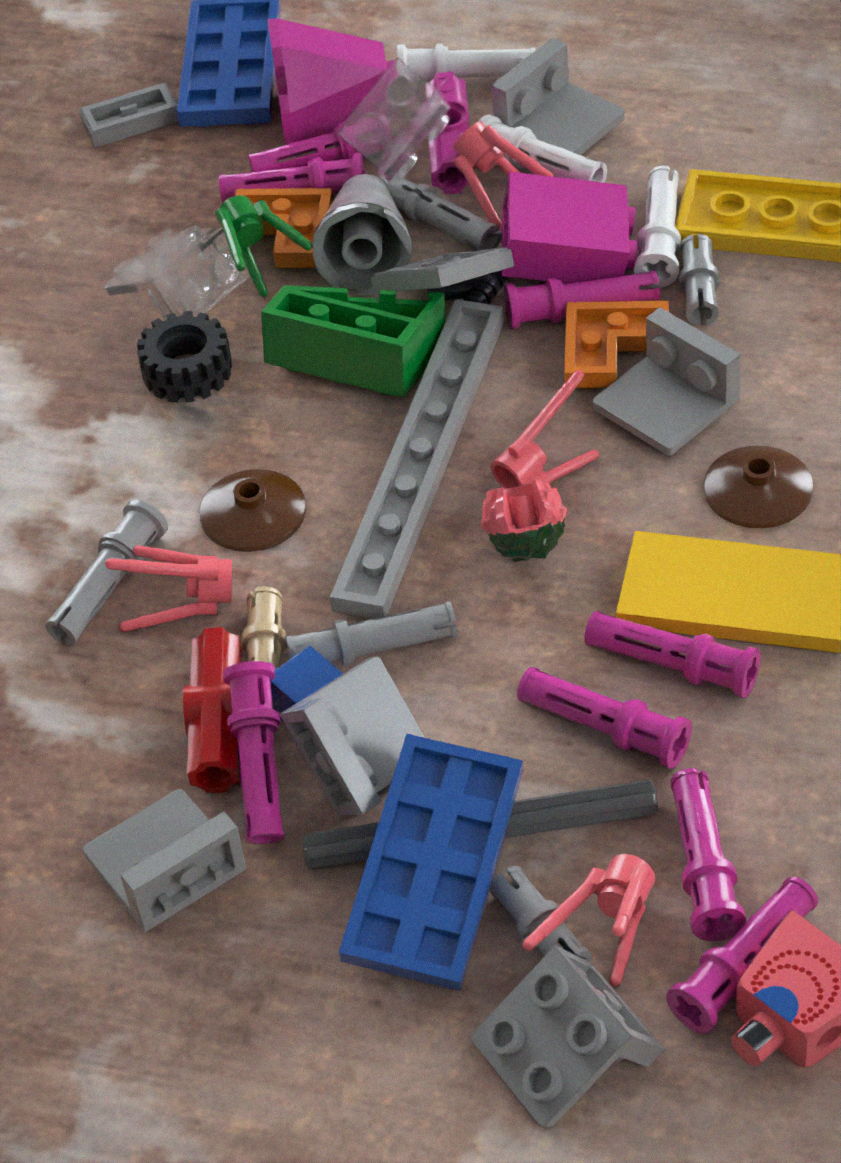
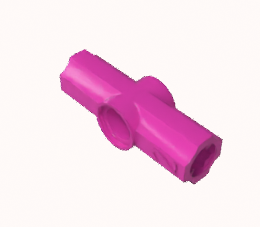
M453 72L436 73L430 82L425 83L432 186L443 190L444 194L462 193L463 189L469 185L464 174L453 164L454 160L460 156L453 149V146L457 139L470 128L465 80L457 78Z

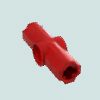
M223 627L203 629L201 635L191 640L190 685H185L183 688V715L185 730L188 736L187 775L190 786L199 787L206 793L227 792L231 785L240 782L238 739L228 729L227 718L233 714L230 686L224 683L223 671L233 664L241 663L243 653L239 635H233Z

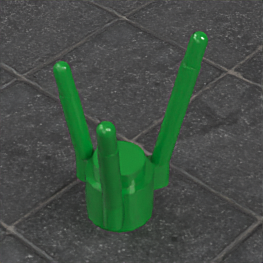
M233 196L224 201L215 212L223 228L236 269L244 271L247 268L261 297L268 295V289L249 246L256 244L262 238L265 221L303 249L309 251L313 247L312 243L301 233L274 214L263 200L253 204L246 196Z

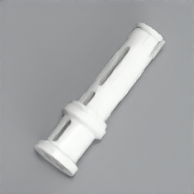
M397 44L398 86H405L407 81H431L436 73L453 72L457 78L502 77L536 50L531 48L448 51V46L443 44H436L435 48L407 49L405 44Z
M485 115L479 120L486 127L491 125L501 137L541 164L554 177L605 183L607 177V166L605 163L594 161L566 149L537 140L531 129L523 126L514 129L502 124L500 118L493 115ZM504 153L503 156L516 169L525 168L519 162H517L512 157Z
M669 166L655 167L648 175L645 226L638 232L636 240L640 255L634 264V274L655 270L659 283L647 286L650 288L670 286L679 275V262L675 257L681 248V236L675 228L679 175L674 169L671 172L669 181Z

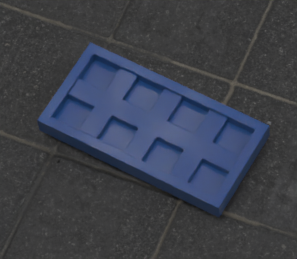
M191 0L177 107L180 127H208L226 124L253 125L271 122L275 68L268 19L281 18L280 0Z
M406 733L340 946V962L461 991L522 777L523 760Z

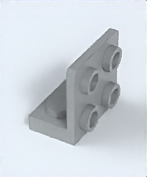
M551 38L492 84L493 114L495 117L500 118L502 124L514 129L519 126L531 129L537 140L566 149L578 155L584 153L625 119V109L569 82L567 44L555 38Z
M659 307L646 318V357L593 399V409L664 454L673 455L739 400L741 354Z
M377 656L368 658L280 713L282 720L337 816L364 814L382 801L377 793L391 784L406 733L425 738L382 660Z
M183 789L173 791L83 846L84 856L144 932L149 931L247 869L238 827L225 812L209 820Z
M554 946L471 1036L472 1042L537 1123L546 1128H552L615 1061L620 1062L625 1058L649 1067L665 1050L590 961L557 946Z

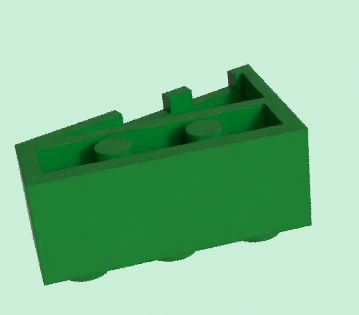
M284 285L261 311L264 363L283 367L292 372H303L331 379L340 384H350L378 391L383 395H394L404 398L426 369L445 325V293L428 292V300L396 299V290H380L379 298L348 297V288Z

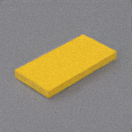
M689 169L675 228L681 236V242L689 235H693L694 248H699L698 234H703L711 239L713 250L841 262V183Z
M635 531L616 610V618L671 633L702 635L705 633L720 639L841 653V554Z

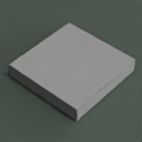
M507 247L442 254L374 273V276H371L374 294H379L380 290H396V292L441 288L514 267L512 251L507 249Z

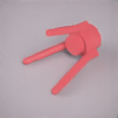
M481 121L468 128L453 146V149L460 155L454 160L453 164L464 174L488 221L498 225L501 232L502 222L473 169L478 168L482 173H485L494 165H498L508 176L509 172L521 173L503 156L506 153L534 174L554 177L541 164L501 137L491 125L486 127Z
M577 370L572 374L545 408L531 421L519 438L491 463V472L504 489L533 483V480H546L551 483L599 458V452L594 449L544 472L543 465L547 462L546 455L540 446L533 441L583 379L584 373L581 370Z
M137 545L133 549L136 556L163 562L114 558L107 559L105 562V566L110 570L187 577V597H197L198 599L196 603L123 621L119 624V629L122 632L146 628L194 615H217V603H231L232 559H217V556H197Z
M621 854L612 858L606 871L592 868L585 882L523 941V948L527 951L533 950L594 893L598 897L597 903L602 912L615 919L612 932L615 936L620 937L609 978L612 986H619L622 982L625 967H627L638 924L646 910L644 903L656 881L655 873L644 860L629 854Z

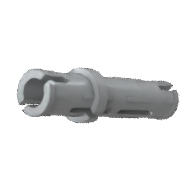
M393 171L386 173L380 179L386 185L397 208L405 211L408 219L418 224L424 222L430 224L476 250L495 249L498 247L502 237V232L499 231L500 227L498 225L481 219L473 213L439 197L434 188L426 184H414Z
M448 601L436 606L347 624L345 619L334 621L333 628L296 636H285L286 649H289V652H287L288 660L308 646H311L330 663L341 661L342 665L354 663V657L446 637H457L458 629L457 625L452 623V621H456L452 604Z

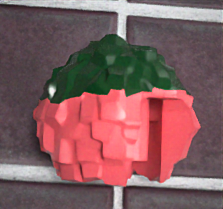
M533 480V483L504 489V487L492 489L487 491L486 499L483 500L481 528L488 534L490 541L496 547V551L504 557L511 558L514 562L526 561L531 558L546 559L548 553L558 545V539L564 533L567 508L563 506L557 488H551L549 481Z

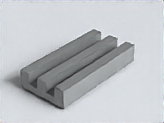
M166 83L79 109L81 122L86 127V132L91 137L94 148L179 122L177 115L178 105Z

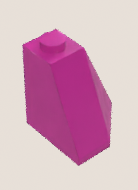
M268 19L285 145L332 133L333 127L337 126V123L345 122L347 125H352L374 116L377 112L392 108L390 89L398 88L395 60L386 61L383 42L283 19Z

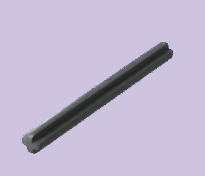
M642 780L515 800L504 838L653 815L658 809L656 789L652 781ZM379 822L305 834L302 844L307 866L314 869L367 860Z

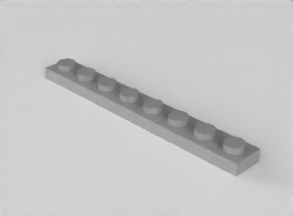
M455 299L330 595L332 612L371 619L388 615L504 325V306Z

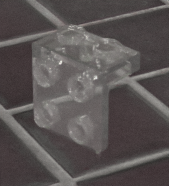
M397 57L337 132L339 136L376 165L379 176L388 183L395 175L401 179L411 170L419 157L414 152L426 137L433 141L442 132L450 119L446 115L450 106L437 88Z
M194 225L180 233H173L169 229L151 238L146 244L149 250L140 257H131L116 266L113 270L115 277L107 282L104 287L109 295L148 291L160 313L167 320L166 315L174 312L177 317L183 316V311H192L195 317L200 312L206 313L250 277L246 268L244 271L236 269L221 226L200 229L198 225Z

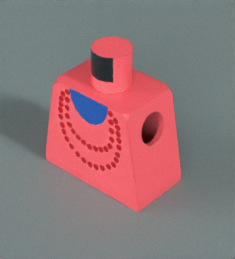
M793 910L785 916L744 972L737 985L736 1014L744 1025L731 1037V1044L736 1053L745 1062L755 1067L759 1066L778 1049L800 1067H811L841 1046V945Z

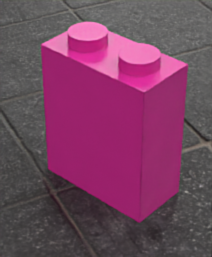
M509 172L501 208L502 248L507 247V249H511L514 267L502 270V276L541 281L555 277L557 280L560 279L562 283L569 284L624 276L625 270L634 269L637 241L629 240V236L632 235L634 228L635 207L628 206L627 185Z

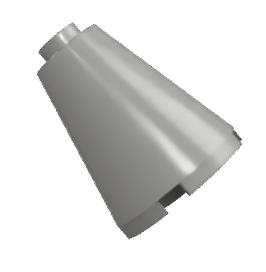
M369 174L356 175L345 182L316 228L313 237L312 256L318 272L331 286L335 288H341L342 286L357 290L356 294L359 295L374 294L371 276H374V273L409 264L412 255L411 235L386 185L378 177Z

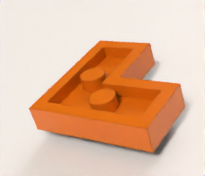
M332 188L236 189L235 196L248 197L253 204L261 200L265 201L274 214L301 233L312 245L316 228L333 203ZM264 222L263 236L276 235L273 250L275 268L316 267L312 256L313 247L309 251L303 249L268 222Z
M669 301L567 302L565 383L575 371L581 370L584 373V377L576 388H607L617 380V352L646 351V318L659 307L669 312Z

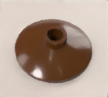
M746 446L723 454L709 467L704 480L705 498L712 510L726 521L748 528H771L792 521L807 508L813 491L812 477L805 464L791 453L769 446Z
M265 469L245 470L224 477L206 492L199 508L200 522L205 534L213 542L224 548L243 552L268 549L286 541L299 529L306 513L305 497L298 484L282 473Z

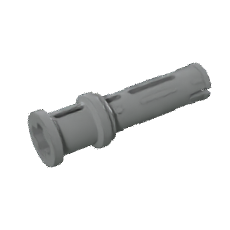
M130 500L123 509V519L114 531L106 532L99 540V554L68 594L62 605L45 624L46 630L55 640L60 643L65 640L66 645L74 646L83 630L100 610L125 574L132 573L107 569L105 566L107 559L144 561V557L134 554V547L137 545L149 547L154 539H160L166 533L168 523L162 513L154 506L142 500Z

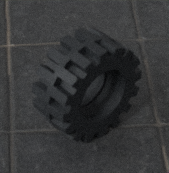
M183 311V316L177 317L174 312L167 314V320L165 321L158 318L151 322L153 329L145 327L141 332L142 339H138L137 353L145 385L149 391H154L156 397L162 399L168 395L169 402L175 403L178 402L179 398H185L186 403L195 402L194 396L201 395L203 399L210 397L211 389L219 391L224 387L223 380H229L231 376L230 368H232L229 342L225 328H221L220 321L216 318L209 321L208 314L202 312L195 317L192 311ZM185 354H196L186 359H174Z

